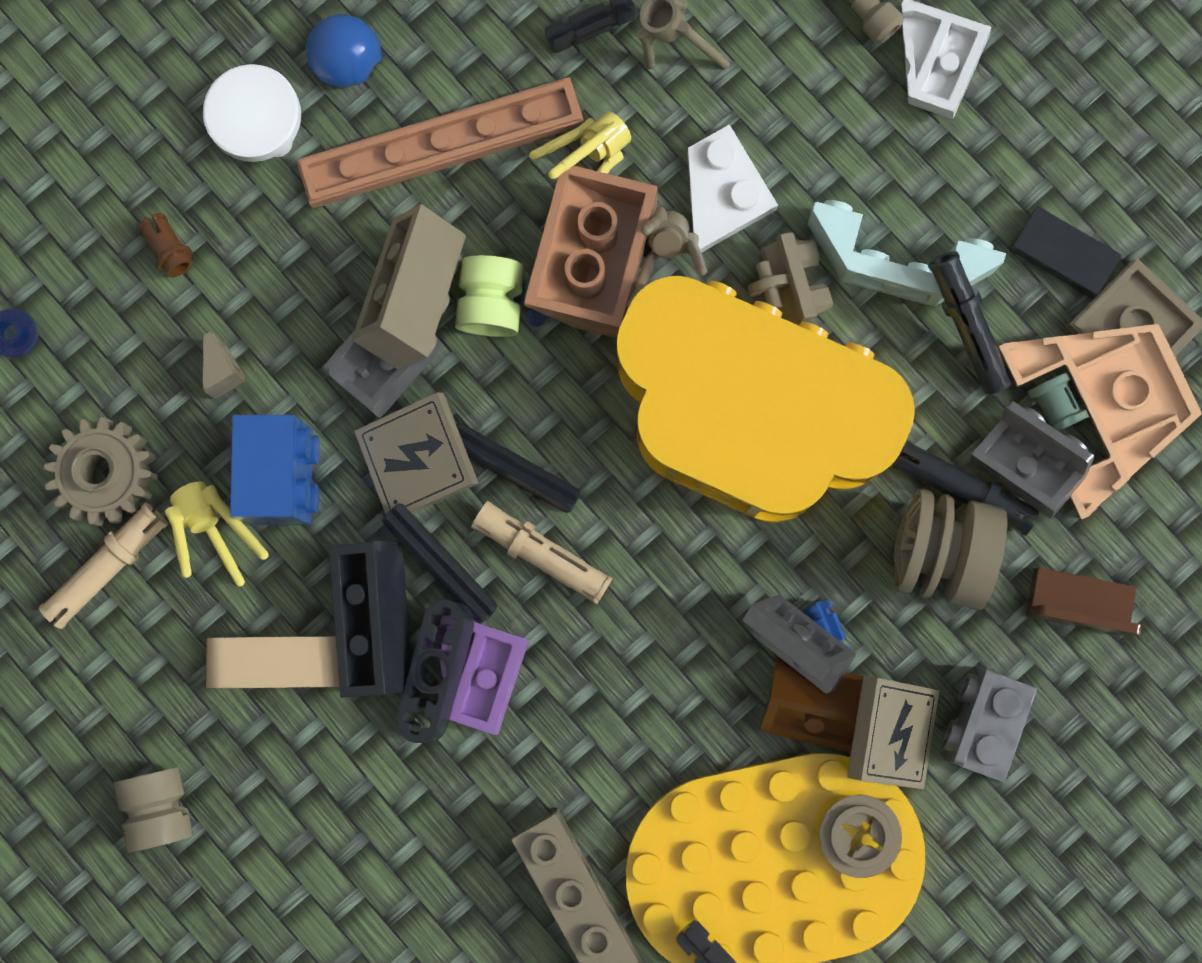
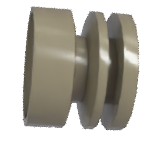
M918 489L910 502L907 513L901 520L896 537L893 555L895 563V591L909 594L918 580L919 596L928 599L934 593L940 579H944V595L947 603L975 610L984 609L992 595L1002 564L1007 535V512L1002 507L971 500L964 507L959 519L954 520V499L952 496L942 495L934 508V495L932 491Z

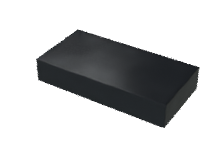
M1039 206L1033 210L1010 251L1092 299L1098 296L1122 255Z

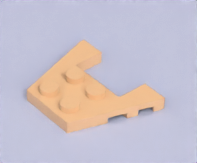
M1159 324L1010 342L998 346L1016 386L1065 365L1108 454L1107 458L1091 465L1085 480L1070 496L1080 519L1090 516L1114 491L1120 489L1130 480V477L1161 452L1202 414Z

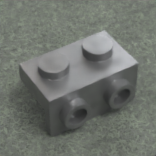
M353 332L334 352L333 356L323 366V370L377 417L381 418L444 345L437 338L434 350L426 359L398 370L353 342Z
M1010 401L1004 408L1001 421L971 454L969 463L1052 519L1085 480L1094 456L1079 439L1071 435H1063L1048 425L1037 411L1028 407L1023 408L1014 401Z

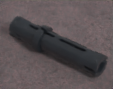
M957 251L943 253L929 262L928 268L932 272L944 301L941 306L945 316L952 317L965 350L982 385L983 393L995 394L1001 392L1012 384L1013 379L1006 368L995 338L981 310V294L977 288H972L959 259V253Z
M909 440L905 442L901 452L914 458L918 463L915 464L898 456L892 467L925 482L965 504L972 500L1004 508L1007 512V526L1017 530L1024 536H1027L1033 524L1017 517L1015 513L1018 512L1032 520H1037L1040 511L1027 502L1001 490L1002 484L994 480L987 483L973 474L912 444Z

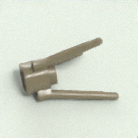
M645 1L640 11V22L643 27L637 31V37L642 42L644 59L648 69L655 68L653 41L668 43L674 41L680 35L687 38L721 68L727 69L730 66L729 61L685 21V15L682 12L687 8L685 1Z
M658 207L655 210L654 216L642 227V234L645 236L649 235L650 248L631 291L627 308H629L637 293L647 285L653 268L660 257L674 258L683 253L685 249H688L698 274L705 275L707 273L705 261L698 246L699 236L689 232L688 221L683 215L674 211H666L663 207Z

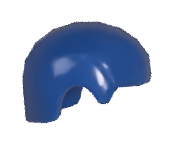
M336 14L319 21L312 29L306 42L309 69L322 83L339 89L366 82L374 66L382 60L380 40L375 31L362 19L345 14Z

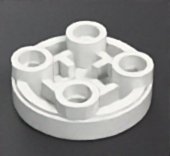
M241 65L226 71L211 85L203 104V120L208 134L222 152L238 160L258 162L284 156L290 151L300 127L301 107L291 84L279 72L262 65Z

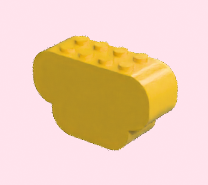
M669 276L649 283L634 297L619 328L617 336V369L625 390L632 398L641 403L638 412L637 443L643 459L654 472L754 519L776 523L791 520L802 514L817 502L828 488L849 490L868 483L891 466L897 459L913 425L914 401L905 380L891 367L874 360L875 354L871 350L852 342H847L846 346L829 340L827 339L828 332L812 323L801 322L798 326L782 319L783 313L765 302L755 301L754 305L744 302L735 297L737 293L734 289L717 281L711 280L706 285L684 276Z

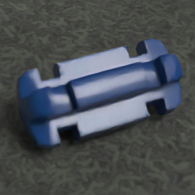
M830 600L816 602L804 609L805 615H810L814 622L843 643L842 639H845L846 636L836 612L831 614L829 607L833 606Z

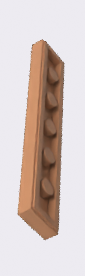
M568 77L297 159V164L309 204L314 209L564 133L579 127L584 123V119L571 79Z

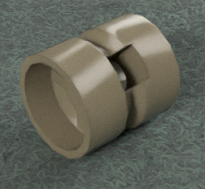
M179 767L113 783L118 810L128 813L129 817L122 824L127 853L193 837L188 808L178 804V800L185 794Z

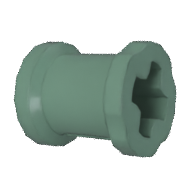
M1068 372L1027 392L1030 398H1036L1048 424L1057 431L1089 417L1087 410L1080 409L1068 385V382L1071 380Z

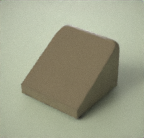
M208 332L203 335V390L206 394L216 399L244 383L246 377L226 343L215 333Z

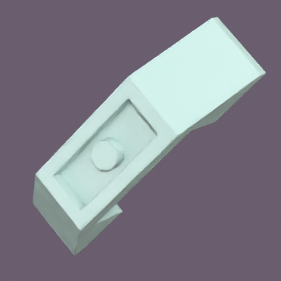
M826 200L824 204L815 202L809 216L808 226L842 282L933 307L944 301L927 264L911 262L908 263V266L890 262V257L887 254L876 250L865 249L861 253L853 251L863 214L852 212L853 208L844 202L836 200ZM974 238L966 239L965 242L958 240L950 250L959 253V259L971 286L992 275L1004 263L1006 253L993 250L994 246L991 243Z

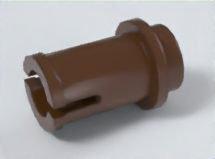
M162 213L151 215L159 233H156L148 218L144 219L138 226V232L144 237L156 256L157 269L162 273H166L171 278L187 272L193 265L191 259L193 252L189 246L182 245L168 223L166 216Z

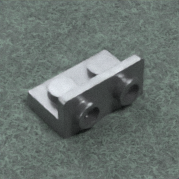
M779 594L752 604L742 620L754 629L753 635L757 640L824 693H830L835 690L857 655Z
M976 667L974 675L968 673L959 692L958 700L964 704L958 721L952 720L949 723L943 737L942 748L947 750L944 760L1005 783L1037 688L1000 675L995 670L987 667Z

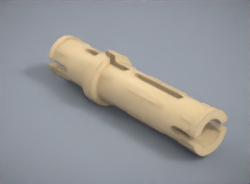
M489 501L484 504L471 528L490 537L508 549L507 554L514 559L517 556L521 557L559 582L582 594V596L592 601L595 605L598 604L611 583L612 577L593 568L574 554L543 537V535L534 530L536 526L528 521L525 524Z
M144 503L116 533L110 531L103 538L105 544L45 603L39 606L41 614L49 622L55 618L54 626L63 629L67 622L126 564L133 565L139 559L138 552L168 525L166 519L157 510L153 513V507L148 503Z

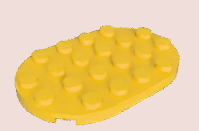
M833 753L801 754L691 779L676 786L659 798L651 806V809L644 816L633 835L626 863V888L631 911L644 937L661 956L671 963H695L694 960L697 957L693 953L688 956L676 942V937L681 929L693 920L699 921L710 933L707 937L710 942L716 940L737 963H819L863 952L886 939L901 925L910 913L920 892L925 870V845L920 823L913 807L896 785L847 778L850 757ZM857 794L872 796L884 802L895 813L902 832L901 848L892 865L882 873L868 878L850 877L835 869L823 855L818 835L823 816L840 798ZM871 815L867 822L864 821L860 827L842 824L841 827L847 830L846 833L852 838L849 845L851 849L847 855L851 853L852 849H856L860 843L866 846L871 845L877 849L879 844L874 842L873 838L867 833Z

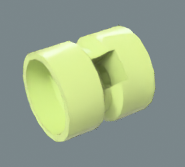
M478 255L464 257L461 260L459 287L466 291V296L457 301L455 328L465 333L481 336L510 337L517 335L521 307L514 301V298L522 293L523 264L512 259L497 256Z

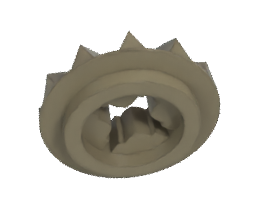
M863 794L838 799L824 813L818 833L823 855L829 863L839 872L855 878L873 877L889 868L897 858L902 842L901 827L891 808L881 800ZM871 815L867 833L873 838L874 842L879 844L877 849L871 845L866 846L860 843L856 849H852L851 853L847 855L851 849L849 845L852 838L846 833L847 830L841 827L842 824L860 827L864 821L867 822Z

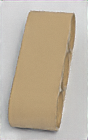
M336 636L207 638L206 688L339 687Z

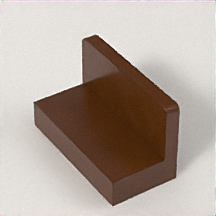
M1044 568L1034 569L1026 617L1121 636L1140 635L1142 627L1141 624L1131 622L1136 586Z
M777 657L773 668L771 691L762 715L760 731L851 753L864 677L845 672L835 690L830 693H824L783 659Z

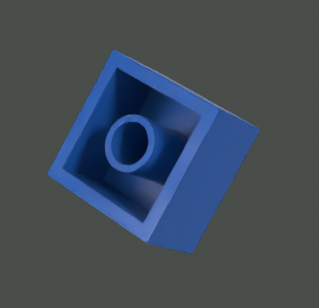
M232 415L230 517L251 525H311V513H318L319 488L317 484H312V465H318L320 460V441L318 435H313L312 428L295 415Z

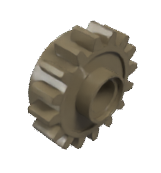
M100 417L96 428L92 422L86 419L80 420V433L76 434L65 428L62 434L67 443L63 447L51 444L49 447L58 457L56 462L44 464L43 469L55 473V479L45 484L46 490L61 493L55 500L54 505L61 509L72 507L69 517L74 520L83 521L87 517L89 524L102 526L106 516L111 523H122L123 512L127 511L135 514L139 510L137 503L140 499H150L152 497L147 487L149 481L157 480L158 476L150 472L149 464L156 460L155 454L142 450L147 442L146 438L139 434L130 437L132 427L120 422L114 428L112 420ZM107 461L109 464V474L103 482L97 484L94 478L95 469L101 462Z

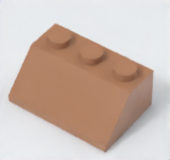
M572 166L569 170L558 176L524 305L571 327L617 339L619 328L628 310L627 302L638 278L649 236L643 235L641 229L654 216L657 206L658 186L578 166Z

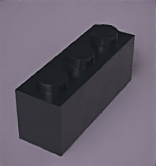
M400 541L329 546L340 698L377 696L403 692L412 662L403 544Z

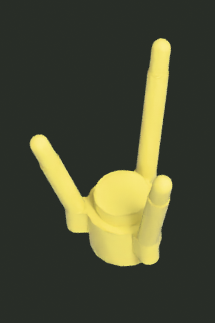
M608 111L596 121L588 118L579 127L531 151L529 157L532 160H536L581 138V146L552 168L548 173L549 178L556 179L587 155L596 162L603 159L604 162L597 171L608 174L616 164L623 160L624 157L620 150L630 143L631 135L623 120L613 112Z
M193 482L179 488L171 495L170 502L172 507L167 508L165 514L172 526L182 576L185 578L191 576L190 558L184 532L185 527L189 528L192 533L206 531L235 584L238 587L243 586L245 580L215 527L219 520L216 514L219 513L248 547L262 560L268 558L269 554L240 520L230 517V508L220 498L214 485L207 487L205 482Z

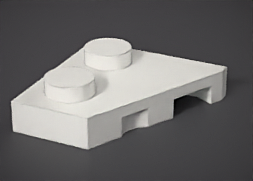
M903 0L901 14L903 15L902 29L908 104L953 119L988 41L991 27L913 0Z
M730 125L688 147L687 158L693 233L699 236L698 246L701 253L777 210L778 204Z

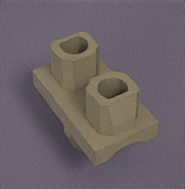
M793 232L780 234L776 237V242L760 250L763 262L756 264L760 280L753 282L747 288L751 298L765 296L767 304L776 307L783 313L782 319L799 326L801 322H808L833 306L829 287L825 284L808 285L805 271H811L819 265L820 257L815 241L795 240Z

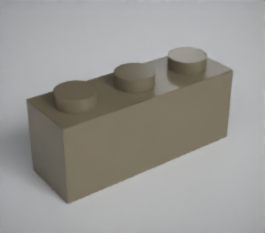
M422 204L394 218L363 304L352 341L398 370L426 359L434 350L437 342L436 329L441 315L449 304L450 297L448 291L453 276L461 265L462 256L460 253L466 235Z

